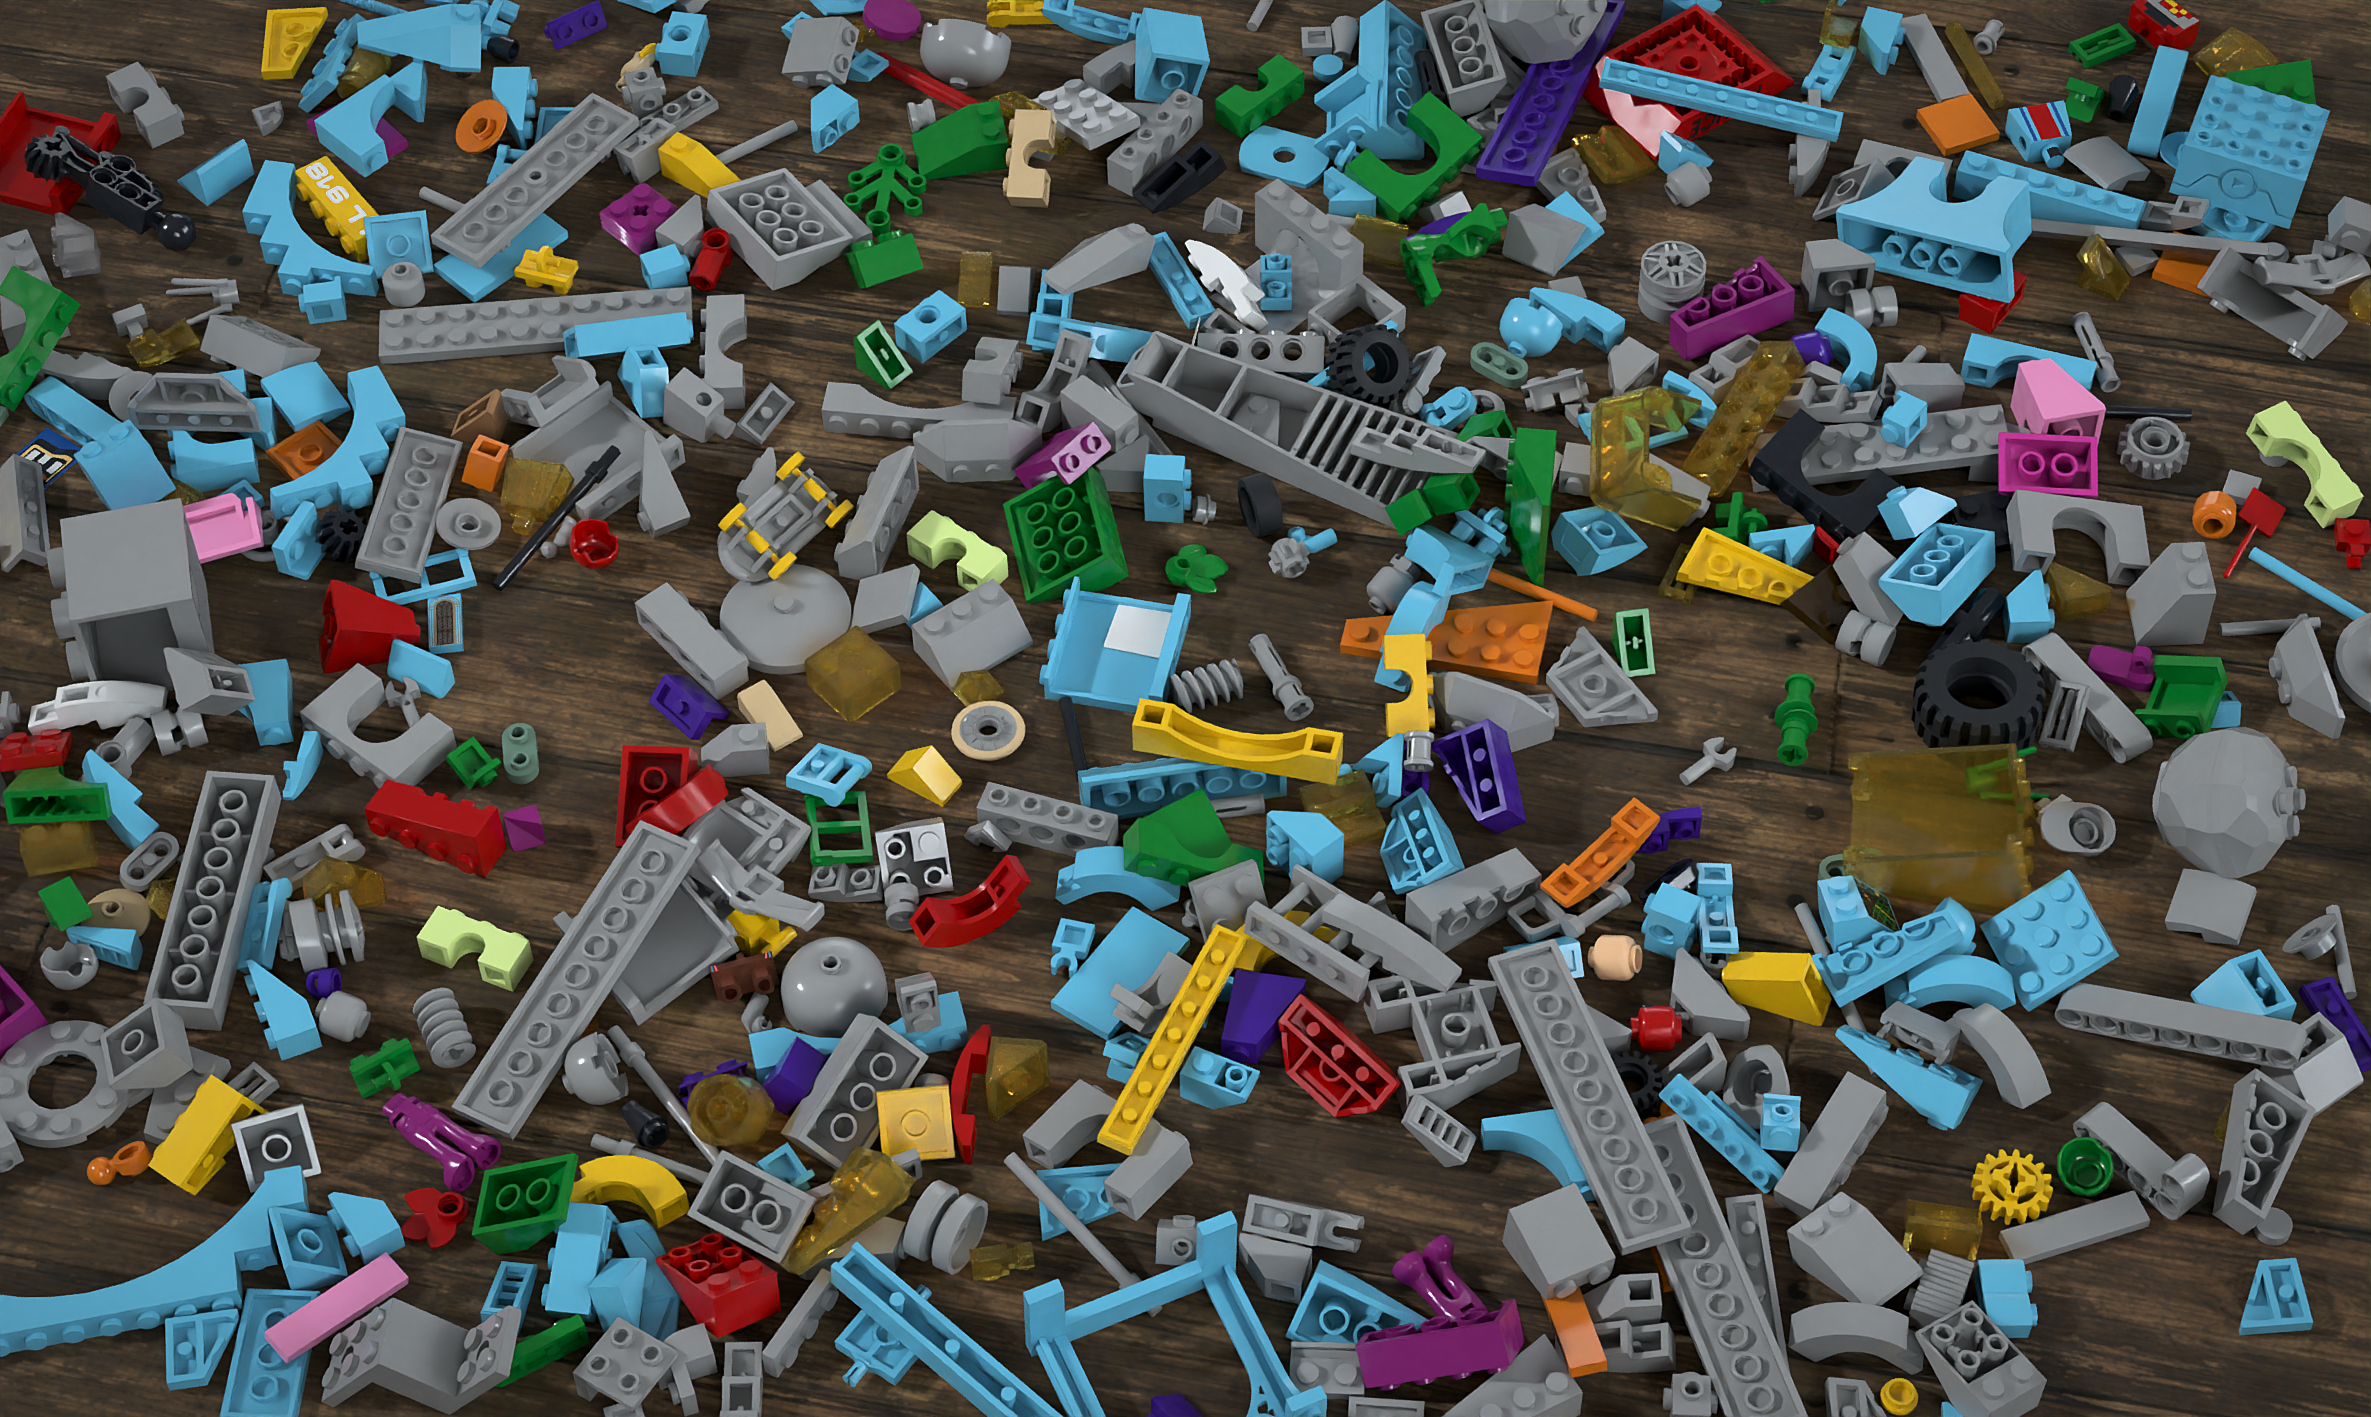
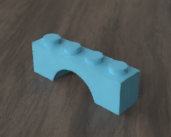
M1972 333L1963 359L1961 377L1965 383L1992 388L2000 380L2016 377L2019 363L2050 358L2090 392L2097 362Z

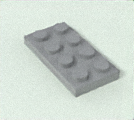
M1081 79L1069 80L1065 82L1064 86L1053 91L1043 92L1038 98L1029 101L1030 110H1051L1057 120L1056 129L1088 150L1097 148L1141 127L1140 118L1137 114Z

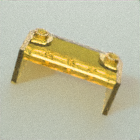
M1649 386L1600 399L1591 411L1590 497L1592 501L1604 510L1677 532L1701 506V499L1672 491V478L1669 472L1662 466L1649 462L1650 424L1677 433L1702 406V400L1659 386Z

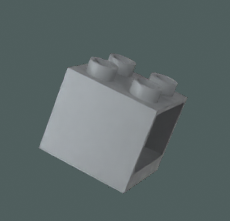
M181 498L60 519L62 547L47 549L46 554L49 574L54 589L66 587L67 590L61 592V598L51 600V610L58 639L71 637L76 639L75 641L66 642L67 661L73 681L90 679V682L110 680L134 681L166 687L167 691L175 690L171 675L167 670V662L163 652L164 648L174 647L215 654L207 583Z

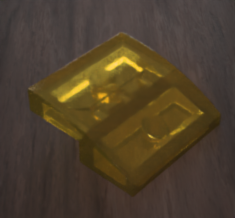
M2233 27L2229 28L2191 58L2208 78L2211 75L2224 77L2229 72L2272 66L2280 62L2258 41Z
M1603 125L1596 135L1576 134L1571 142V145L1604 184L1633 180L1654 171L1656 165L1621 126Z
M1363 769L1338 776L1336 785L1317 782L1299 788L1305 812L1321 813L1344 834V848L1385 836L1387 826L1375 803V793Z

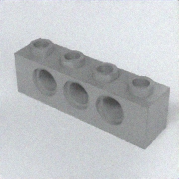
M1177 88L1141 124V127L1137 128L1107 158L1108 185L1133 197L1132 194L1203 126V100Z
M1207 329L1205 333H1198L1197 347L1221 354L1225 348L1232 347L1238 351L1237 356L1233 359L1296 380L1310 381L1324 370L1325 336H1319L1317 332L1304 331L1300 332V335H1287L1285 331L1274 330L1269 331L1268 335L1255 334L1253 330H1238L1236 334H1224V331L1220 329ZM1258 348L1267 349L1270 353L1263 360L1254 358L1252 354ZM1289 349H1296L1300 351L1301 356L1297 360L1290 361L1284 357V354Z
M992 782L987 783L976 807L978 824L989 820L1011 841L1076 857V852L1094 847L1116 846L1119 840L1118 815Z

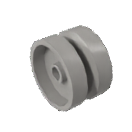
M941 1180L932 1182L923 1192L910 1215L903 1239L904 1252L923 1262L932 1258V1265L951 1275L958 1273L967 1264L982 1237L988 1216V1203L969 1193L959 1196V1190L956 1187Z

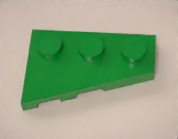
M2311 59L2229 72L2224 76L2231 81L2243 85L2255 86L2263 91L2285 95L2296 101L2316 105Z

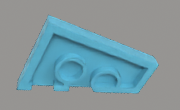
M1122 1163L1036 1170L1037 1176L1084 1225L1119 1212L1109 1205L1103 1182ZM1039 1200L1042 1241L1069 1231Z

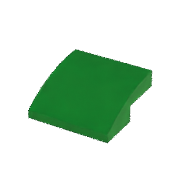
M1202 788L1142 818L1170 826L1178 842L1186 850L1199 857L1217 858L1232 843Z

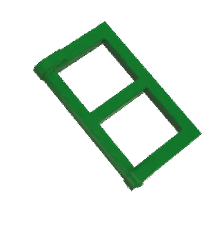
M847 791L845 799L839 804H858L859 820L817 822L815 807L828 804L821 797L811 794L804 795L807 823L812 829L809 835L810 861L813 866L822 867L842 863L873 862L865 791ZM861 832L863 849L820 851L818 834Z

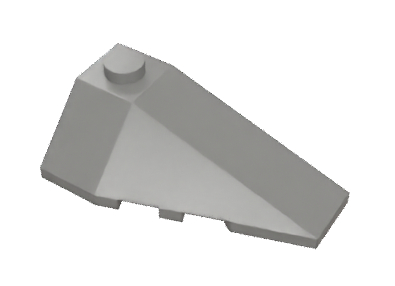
M1135 223L1083 240L1045 272L1042 280L1064 296L1147 270L1156 238L1146 232L1143 226Z

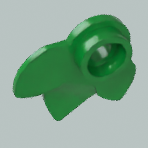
M1199 544L1184 546L1179 550L1178 556L1171 557L1165 566L1167 579L1172 584L1177 586L1188 585L1193 591L1202 594H1215L1217 588L1213 579L1224 575L1229 570V566L1224 560L1212 554L1207 555L1205 546Z

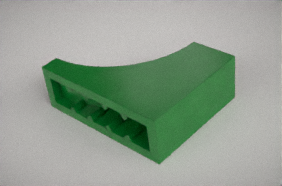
M63 766L25 769L3 791L8 824L109 820L113 815L107 783H89L68 779L64 776Z

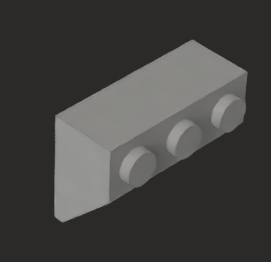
M211 315L200 351L210 354V360L223 365H229L230 363L237 366L236 370L243 368L245 375L254 376L256 374L264 379L284 369L313 362L320 355L321 349L246 316Z
M994 579L989 580L911 625L914 651L951 691L1033 645V640L1013 599Z

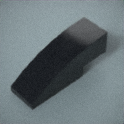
M1200 140L1182 158L1176 153L1132 195L1150 212L1155 214L1181 203L1196 194L1221 175L1227 167L1221 155L1203 140Z

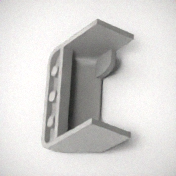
M2224 244L2197 285L2198 289L2212 298L2210 305L2225 314L2230 309L2291 346L2288 352L2302 361L2306 357L2314 359L2342 333L2348 324V321L2326 304L2324 306L2291 286L2277 284L2261 286L2252 270L2253 263L2243 258L2226 244Z

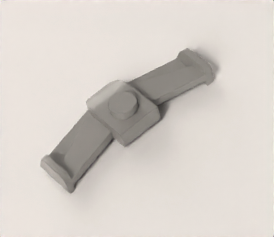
M2352 252L2325 262L2321 253L2297 255L2290 263L2268 261L2264 257H2259L2252 265V270L2261 286L2277 284L2300 287L2313 295L2332 294L2337 287L2371 274V268L2363 254L2358 252Z
M718 838L695 860L698 866L729 897V905L743 914H762L797 926L806 932L824 916L823 903L818 901L815 904L783 893L784 881L758 865L748 873L720 844Z

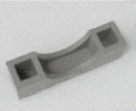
M744 294L707 296L706 309H701L702 328H706V332H700L701 351H705V355H700L699 357L700 373L705 374L704 378L700 379L724 397V409L745 408L746 400L743 364L730 360L724 356V353L734 343L747 339Z

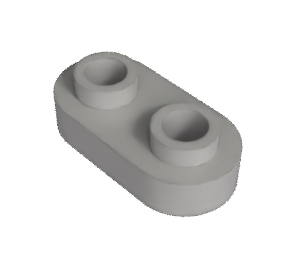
M156 832L150 835L122 862L119 876L122 885L134 892H141L152 886L177 861L179 854L177 839L166 832ZM157 850H164L167 855L160 857L155 852ZM133 873H140L143 875V878L136 880L131 875Z

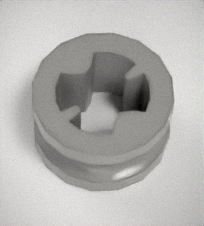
M1701 951L1700 962L1712 979L1722 978V970L1724 966H1727L1731 954L1703 953ZM1712 957L1719 958L1718 964L1711 963Z

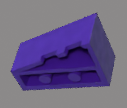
M1485 719L1431 743V748L1440 757L1444 764V769L1458 786L1459 793L1477 822L1496 834L1526 822L1507 731L1491 720Z

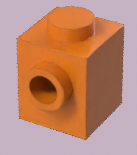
M479 434L469 451L461 481L471 484L478 489L492 492L502 475L509 445Z

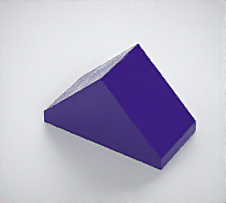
M796 1036L755 1095L783 1115H786L809 1093L826 1059V1055Z

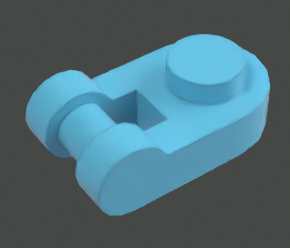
M1455 387L1435 402L1424 404L1419 409L1418 414L1423 422L1451 431L1474 413L1477 400L1467 388ZM1446 413V415L1443 418L1439 419L1440 416Z

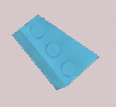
M570 1202L566 1222L554 1230L558 1236L556 1248L551 1247L548 1255V1269L552 1270L549 1284H544L541 1296L542 1306H545V1311L552 1318H570L579 1313L583 1321H596L597 1313L587 1287L604 1268L605 1262L611 1260L613 1251L612 1249H607L610 1232H616V1225L620 1224L608 1206Z

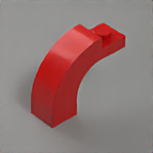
M710 764L705 765L675 791L637 815L625 826V829L631 835L641 820L676 835L728 795L724 778L717 770H713Z
M1006 855L978 888L954 899L927 897L908 922L924 947L948 948L966 944L991 933L1008 921L1022 907L1017 898L1030 884L1031 880L1017 856Z

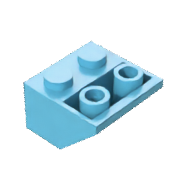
M1273 810L1267 813L1266 856L1274 867H1280L1289 875L1290 880L1293 867L1296 864L1313 872L1330 884L1343 875L1344 834L1324 815L1311 812Z
M2260 949L2228 960L2196 987L2190 995L2196 1004L2291 1021L2297 1004Z

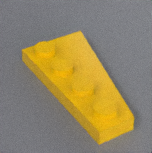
M1703 527L1681 565L1675 580L1781 605V602L1814 577Z

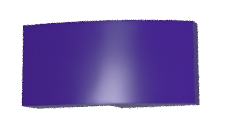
M1700 806L1677 809L1660 814L1659 823L1635 853L1653 854L1667 851L1668 841L1672 839L1688 840L1690 838H1700L1702 822Z

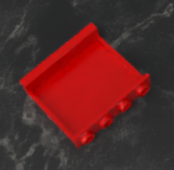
M19 91L12 102L8 103L6 110L0 117V202L66 218L84 192V188L68 177L62 178L60 183L54 180L46 182L44 178H34V173L26 171L25 149L33 137L41 138L43 134L52 137L55 127L64 126L70 130L71 136L87 144V147L97 153L103 151L110 153L121 138L116 115L104 112L97 123L27 106L23 92ZM76 153L77 156L83 158L84 160L88 161L93 165H96L95 161L89 159L83 154L80 155Z

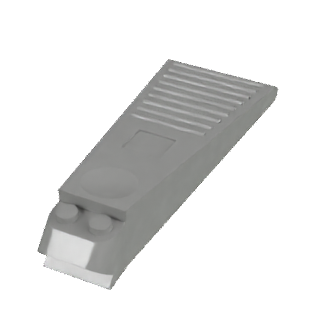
M1159 331L1153 332L1147 344L1133 354L1116 383L1119 390L1137 411L1153 418V427L1257 471L1264 472L1269 476L1392 528H1395L1385 507L1416 488L1422 490L1433 472L1415 471L1385 465L1350 454L1351 443L1364 427L1386 435H1390L1395 427L1420 437L1427 428L1454 439L1459 435L1456 432L1187 344ZM1251 393L1280 401L1279 447L1232 422V419Z

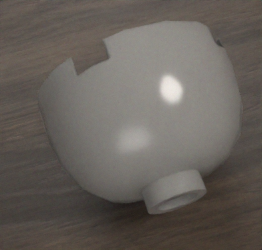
M597 1032L572 1045L567 1052L564 1063L566 1073L562 1075L563 1084L570 1094L575 1093L579 1099L590 1105H604L627 1096L629 1091L626 1073L618 1075L616 1064L621 1062L620 1058L604 1034L600 1033L597 1035Z

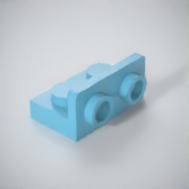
M303 500L272 545L278 571L304 580L309 579L325 553H321L323 545L315 542L317 535L315 530L320 519L318 518L314 503Z

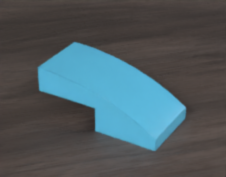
M1669 370L1663 378L1662 391H1666L1673 405L1684 409L1683 420L1712 432L1715 428L1717 411L1715 403L1698 386Z

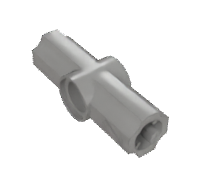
M137 716L134 719L131 718L113 740L101 743L96 748L95 753L128 780L132 774L131 765L156 737L154 728L144 719ZM83 774L78 781L86 782L85 775Z

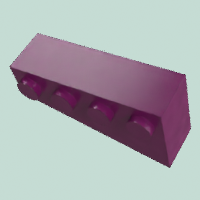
M1760 256L1753 260L1752 267L1747 270L1741 268L1735 272L1733 279L1726 284L1718 283L1711 288V293L1706 297L1699 296L1671 314L1670 345L1687 362L1722 348L1747 334L1752 336L1794 319L1795 290Z
M1515 1299L1502 1301V1309L1487 1313L1484 1310V1306L1468 1309L1469 1313L1463 1314L1453 1321H1450V1318L1446 1317V1315L1433 1317L1423 1322L1421 1328L1415 1329L1413 1323L1365 1333L1355 1347L1366 1389L1379 1387V1390L1387 1391L1399 1387L1404 1382L1414 1381L1416 1385H1424L1442 1376L1450 1375L1451 1379H1462L1470 1376L1473 1371L1486 1370L1489 1374L1505 1371L1509 1368L1525 1343Z

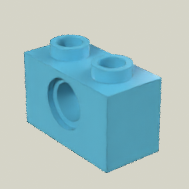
M672 11L669 22L663 25L662 42L657 43L655 49V59L660 63L661 74L696 77L710 37L707 15Z
M938 290L929 298H925L909 313L902 315L894 323L896 345L923 364L967 330L965 308Z
M1146 454L1143 477L1145 521L1184 523L1185 510H1191L1192 491H1186V489L1191 487V470L1185 469V456Z
M1662 882L1656 894L1650 893L1644 906V913L1648 914L1641 929V933L1645 934L1644 949L1674 961L1676 960V952L1681 947L1689 952L1697 936L1701 897Z

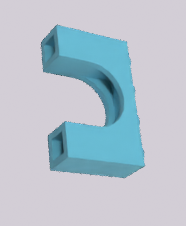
M243 368L213 373L221 374L245 397L250 399ZM167 430L168 436L173 437V441H168L170 458L176 461V464L170 465L171 475L174 484L180 483L183 496L230 488L244 479L249 484L260 482L258 459L252 438L206 444L192 438L196 431Z

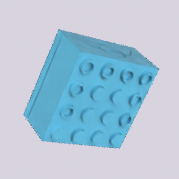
M2211 75L2186 138L2169 192L2180 196L2210 199V205L2289 229L2330 110L2323 109L2314 104L2296 101L2285 95L2263 91L2255 86L2243 85L2225 77Z

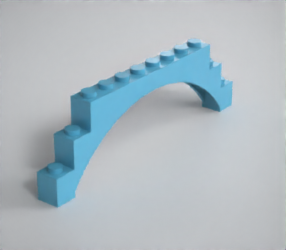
M301 1165L265 1171L264 1182L226 1225L187 1254L149 1274L123 1284L82 1294L56 1297L0 1295V1357L12 1352L28 1349L41 1350L46 1346L60 1343H78L84 1339L97 1336H115L129 1330L140 1328L152 1329L158 1325L165 1324V1319L235 1308L237 1310L243 1309L244 1298L241 1271H257L267 1266L278 1264L275 1234L268 1209L271 1206L310 1213L307 1183Z

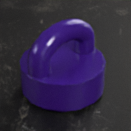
M322 968L321 970L311 971L306 978V987L309 994L313 998L321 1000L323 997L328 998L335 991H342L340 971L337 968ZM316 979H318V989L315 986Z

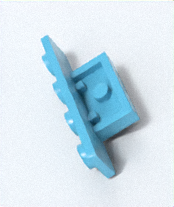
M1677 1074L1659 1093V1097L1763 1193L1767 1194L1779 1182L1785 1169L1767 1152L1760 1149V1135L1714 1092L1710 1091L1704 1096L1684 1076Z

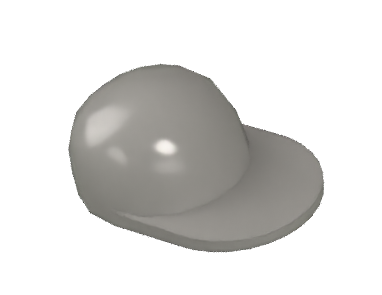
M2067 801L2054 803L2044 811L2040 823L2042 835L2050 846L2062 852L2077 853L2085 857L2098 856L2106 851L2115 840L2116 835L2115 822L2109 812L2091 803Z

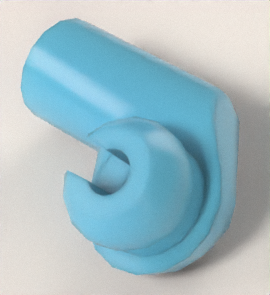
M1297 526L1291 528L1287 534L1288 538H1294L1297 544L1303 541L1309 553H1317L1337 543V536L1331 528L1314 536L1305 535V530L1302 527Z

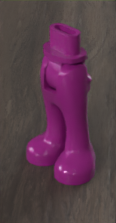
M400 1092L382 1108V1113L390 1118V1124L408 1142L441 1163L443 1166L444 1183L452 1192L461 1193L470 1186L475 1176L474 1164L481 1170H487L497 1162L500 1156L501 1144L495 1138L483 1134H474L464 1129L433 1107L432 1104L420 1102L415 1096L409 1098ZM443 1137L450 1140L467 1155L457 1151L438 1138Z
M1441 1235L1425 1247L1421 1256L1416 1251L1403 1256L1394 1265L1392 1275L1400 1283L1418 1292L1438 1316L1446 1315V1317L1450 1318V1321L1469 1313L1468 1309L1484 1306L1486 1313L1489 1312L1480 1298L1455 1272L1451 1264L1455 1248L1454 1243L1449 1236ZM1427 1271L1436 1278L1453 1299L1443 1294Z

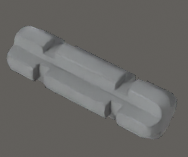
M286 899L278 943L280 957L291 962L300 956L289 910V903L291 901Z

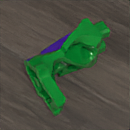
M1479 203L1472 211L1444 217L1420 228L1417 234L1401 238L1400 254L1405 270V278L1407 282L1413 285L1423 308L1434 303L1435 299L1442 292L1433 271L1432 260L1434 259L1435 263L1456 259H1478L1485 255L1490 244L1500 241L1502 237L1500 230L1505 229L1508 225V220L1502 208L1489 211L1486 203Z

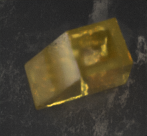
M327 855L302 878L305 899L312 897L317 909L325 911V894L329 893L332 895L335 908L342 907L339 891L346 889L349 890L350 896L359 910L383 905L387 901L382 873Z

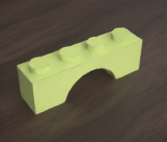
M2283 401L2255 414L2246 434L2265 457L2283 456V458L2299 465L2306 472L2311 483V492L2304 506L2324 529L2334 524L2336 518H2347L2354 515L2364 497L2359 487L2350 480L2341 469L2338 461L2332 458L2321 444L2319 438L2309 430L2300 415L2291 408L2287 401Z

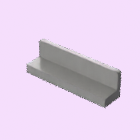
M13 454L0 468L1 570L7 573L21 559L45 567L47 564L46 551L50 549L42 466L37 462Z

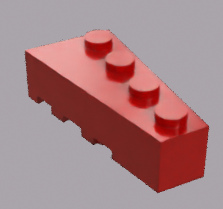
M387 779L364 808L369 828L380 837L387 836L399 841L408 849H418L427 853L436 861H446L457 866L467 874L474 873L485 878L507 849L497 807L487 805L484 810L475 808L476 804L474 801L462 799L460 803L451 802L446 794L436 792L432 797L427 796L422 788Z

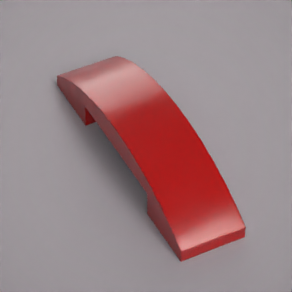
M985 1024L974 1033L963 1049L954 1070L951 1084L950 1106L953 1133L959 1154L964 1164L972 1165L977 1138L975 1115L966 1114L973 1073L987 1074L992 1048L990 1025Z

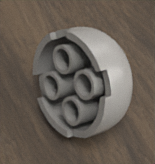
M939 19L938 25L932 26L928 22L925 23L920 43V56L925 68L940 81L948 83L956 89L977 88L989 85L1001 77L1008 64L1012 42L1002 32L996 36L990 31L985 30L986 25L960 19Z
M825 937L804 945L790 958L781 979V997L788 1021L798 1032L802 1030L817 1037L842 1038L858 1013L878 1018L888 1002L886 976L878 957L862 943L845 937Z

